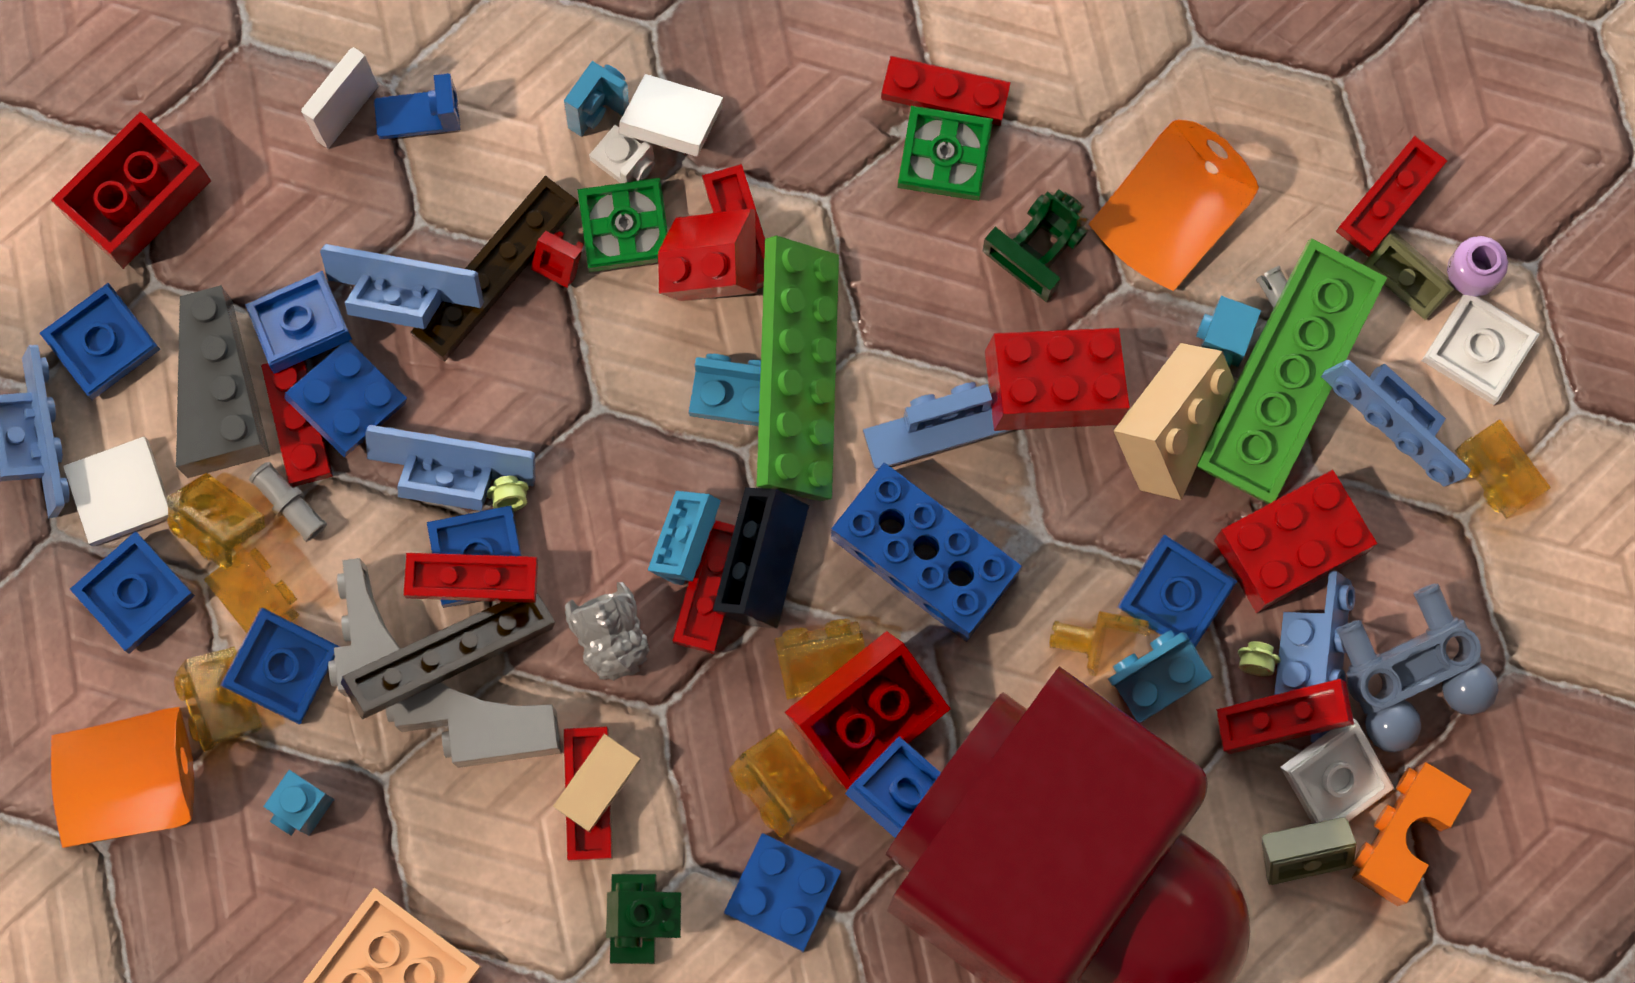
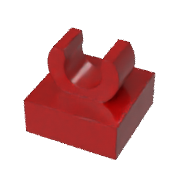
M545 231L537 241L531 270L568 288L575 279L583 243L578 241L576 245H573L563 240V232L559 231L553 235Z

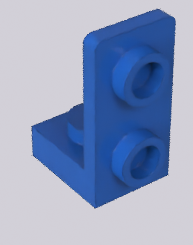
M451 74L434 75L435 90L376 98L374 100L378 137L380 139H390L461 130L457 91Z

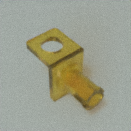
M1099 611L1097 623L1093 625L1092 629L1054 621L1052 626L1054 634L1050 635L1049 648H1060L1087 654V670L1089 675L1097 676L1107 628L1149 635L1150 625L1146 620Z

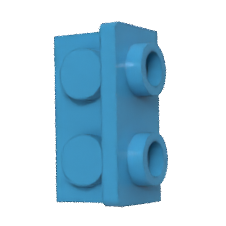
M594 61L589 64L564 99L568 129L582 137L588 127L594 129L600 123L606 112L604 105L623 116L629 105L628 85L625 82L626 78L620 71L607 64L602 67Z
M707 354L706 358L696 357L689 416L759 427L761 360H749L748 364L731 362L730 357L721 354Z
M676 491L648 571L676 585H683L685 580L693 581L696 570L700 565L709 533L715 523V517L721 500L710 494Z
M1170 630L1150 643L1153 650L1138 659L1134 653L1113 666L1116 674L1108 678L1112 686L1117 688L1138 723L1144 722L1214 678L1186 633L1181 632L1175 636L1173 631Z

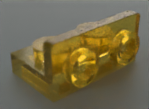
M1500 419L1474 437L1465 440L1455 450L1459 455L1458 458L1471 469L1468 476L1471 478L1475 477L1485 490L1483 495L1488 505L1495 512H1501L1505 519L1551 488Z
M208 473L203 474L167 497L169 516L167 523L172 533L180 539L184 538L196 547L206 560H213L224 570L233 565L232 548L265 528L264 515Z
M241 543L237 544L233 548L236 554L204 579L246 633L249 631L260 608H264L290 622L300 615L292 606L298 600L282 579L276 584L266 573L272 566L256 547L248 551Z
M836 619L827 622L824 625L825 628L808 631L807 628H794L783 632L782 637L774 639L787 700L805 696L865 648L863 634L857 621L850 622L849 619Z
M235 646L185 659L176 671L177 676L174 677L177 696L181 701L185 700L190 713L188 717L190 734L194 741L200 742L203 751L213 749L217 743L258 732L263 727L254 702L220 686L237 654Z
M778 728L743 752L729 768L736 787L743 794L748 795L758 808L763 822L769 828L774 829L781 838L788 834L802 820L828 803L833 797L781 728Z

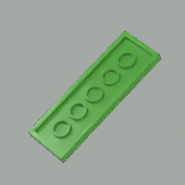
M777 235L765 239L756 487L777 489L786 494L825 501L832 499L839 255Z
M1314 239L1308 240L1211 433L1196 468L1266 504L1277 499L1332 389V386L1321 376L1325 370L1347 359L1387 279L1386 276Z

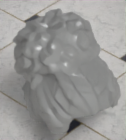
M623 582L617 583V591L613 594L601 595L587 601L582 606H577L573 600H570L565 605L566 621L569 628L578 638V643L584 647L583 661L590 670L597 673L599 679L615 681L621 676L633 675L640 671L639 666L647 660L646 655L650 649L648 648L647 636L640 629V620L637 617V605L634 596Z

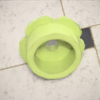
M502 476L496 479L493 483L494 486L487 490V498L492 499L494 509L511 505L513 511H517L527 504L526 495L529 487L526 482L519 481L516 476Z
M1251 641L1248 643V647L1238 650L1239 657L1241 658L1239 668L1246 673L1257 676L1273 675L1275 664L1280 663V657L1273 654V646L1264 642Z

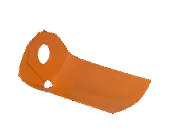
M1178 119L1172 121L1157 137L1138 164L1088 225L1124 263L1148 279L1174 291L1250 205L1259 186L1245 160L1226 139L1197 122ZM1207 140L1218 143L1226 151L1228 158L1217 155L1209 147ZM1206 161L1214 164L1218 172L1215 174L1208 172L1205 169Z
M180 707L162 709L106 724L51 735L52 795L62 848L177 828L192 820L195 788L194 760Z

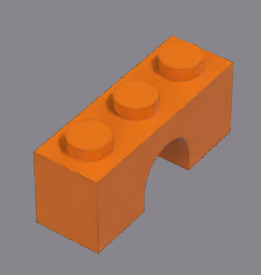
M1427 762L1417 766L1415 770L1409 767L1404 772L1396 786V790L1401 792L1393 807L1387 804L1381 811L1374 824V827L1379 829V832L1372 844L1365 842L1361 846L1352 862L1353 865L1358 867L1352 879L1396 906L1408 903L1429 866L1416 858L1408 849L1406 833L1409 826L1413 822L1419 821L1427 823L1440 832L1451 828L1472 791Z

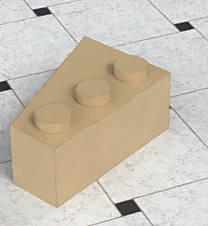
M1180 343L1115 428L1114 434L1141 491L1182 500L1235 382L1223 351Z

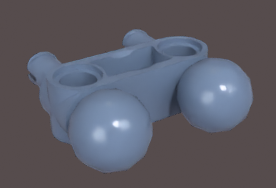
M1438 583L1425 586L1413 593L1429 627L1426 629V633L1384 653H1375L1361 620L1352 621L1336 629L1352 664L1348 667L1349 670L1346 673L1348 676L1349 693L1354 700L1360 703L1363 712L1367 714L1365 725L1368 737L1375 746L1383 751L1398 752L1408 749L1418 739L1421 730L1420 714L1405 699L1442 682L1444 699L1451 708L1460 714L1475 715L1485 712L1494 704L1499 691L1497 677L1488 666L1481 663V645L1478 637L1467 628L1463 619L1452 616ZM1452 637H1455L1459 644V651L1454 658L1450 659L1446 653V644ZM1379 674L1382 678V689L1377 695L1372 696L1368 689V683L1373 675Z

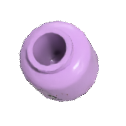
M1484 236L1468 238L1458 246L1448 261L1447 274L1450 283L1457 291L1464 295L1477 297L1488 294L1497 287L1507 273L1508 259L1506 252L1492 238Z

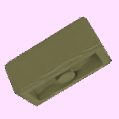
M1396 232L1390 233L1363 263L1368 268L1386 276L1387 279L1384 285L1424 320L1455 289L1445 274Z
M1341 817L1263 835L1262 848L1268 884H1279L1354 866L1352 862L1355 859L1356 841L1348 820Z

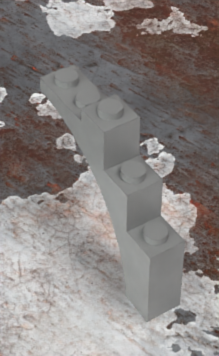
M360 558L342 560L344 573L337 575L339 596L341 600H347L348 615L342 616L341 619L342 632L345 642L351 641V645L334 648L335 660L329 661L328 669L331 685L338 686V691L345 697H348L341 685L342 676L401 649L384 624L373 598L367 566ZM438 683L386 708L388 722H395V727L401 732L448 726L449 731L442 732L445 758L452 757V763L458 768L561 754L557 711L553 705L514 706L483 701L453 690L443 683Z

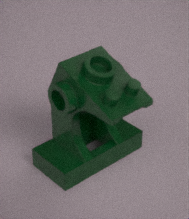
M1058 189L1056 193L1047 191L1045 195L1039 196L1030 207L1027 214L1032 217V220L1015 238L1011 239L995 226L984 239L982 252L1047 303L1056 293L1061 279L1049 268L1068 246L1074 250L1089 231L1084 227L1089 219L1081 213L1085 206L1061 189ZM1041 227L1057 239L1056 243L1044 256L1027 244Z
M612 874L611 892H607L606 938L610 940V964H655L656 938H681V892H656V874Z

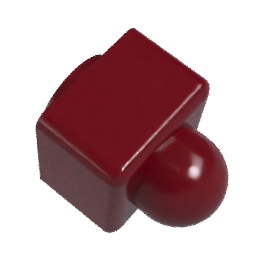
M1060 666L1052 674L1028 709L1004 692L997 697L925 794L885 854L909 872L893 895L887 911L984 983H1234L1245 963L1250 942L1248 907L1236 879L1218 858L1183 833L1206 797L1208 781L1203 769Z

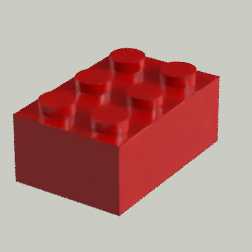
M140 111L51 201L70 222L124 269L211 182V179L199 162Z
M1119 328L994 333L985 350L988 384L992 397L991 410L994 431L1118 425L1130 408Z
M1334 470L1321 475L1221 529L1214 539L1256 613L1329 575V571H1337L1359 559L1378 544Z
M886 631L784 713L830 775L848 790L899 736L906 743L911 742L951 710V708L905 644Z

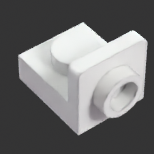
M614 125L589 154L590 161L619 183L645 180L655 164L653 161L655 158L652 145L646 141L641 144L632 137L618 133L619 127Z

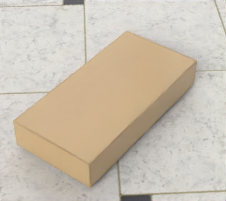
M604 734L553 807L590 833L638 766L641 759Z

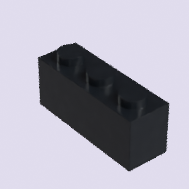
M745 487L713 607L714 612L747 626L778 629L810 505L777 489Z

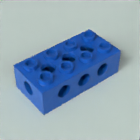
M885 462L831 528V540L965 642L970 639L1015 581L1022 567ZM892 519L898 521L903 529L898 533L889 534L881 529L880 524L885 520ZM921 545H928L936 551L937 555L933 559L923 560L915 554L914 549ZM954 571H963L970 577L971 582L966 586H957L950 581L948 575Z

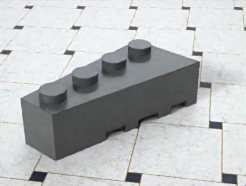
M222 285L180 296L176 467L187 478H192L269 457L270 452L232 299Z

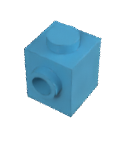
M1221 296L1212 316L1205 313L1196 334L1197 338L1203 339L1201 347L1223 351L1228 366L1238 367L1245 356L1261 310Z
M288 770L263 807L274 814L270 822L292 836L297 829L310 836L335 799L296 773Z

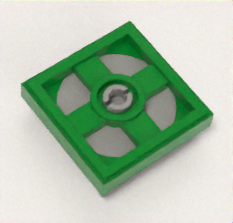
M911 106L897 188L979 201L993 119Z
M660 178L577 189L589 273L658 263V251L668 233Z

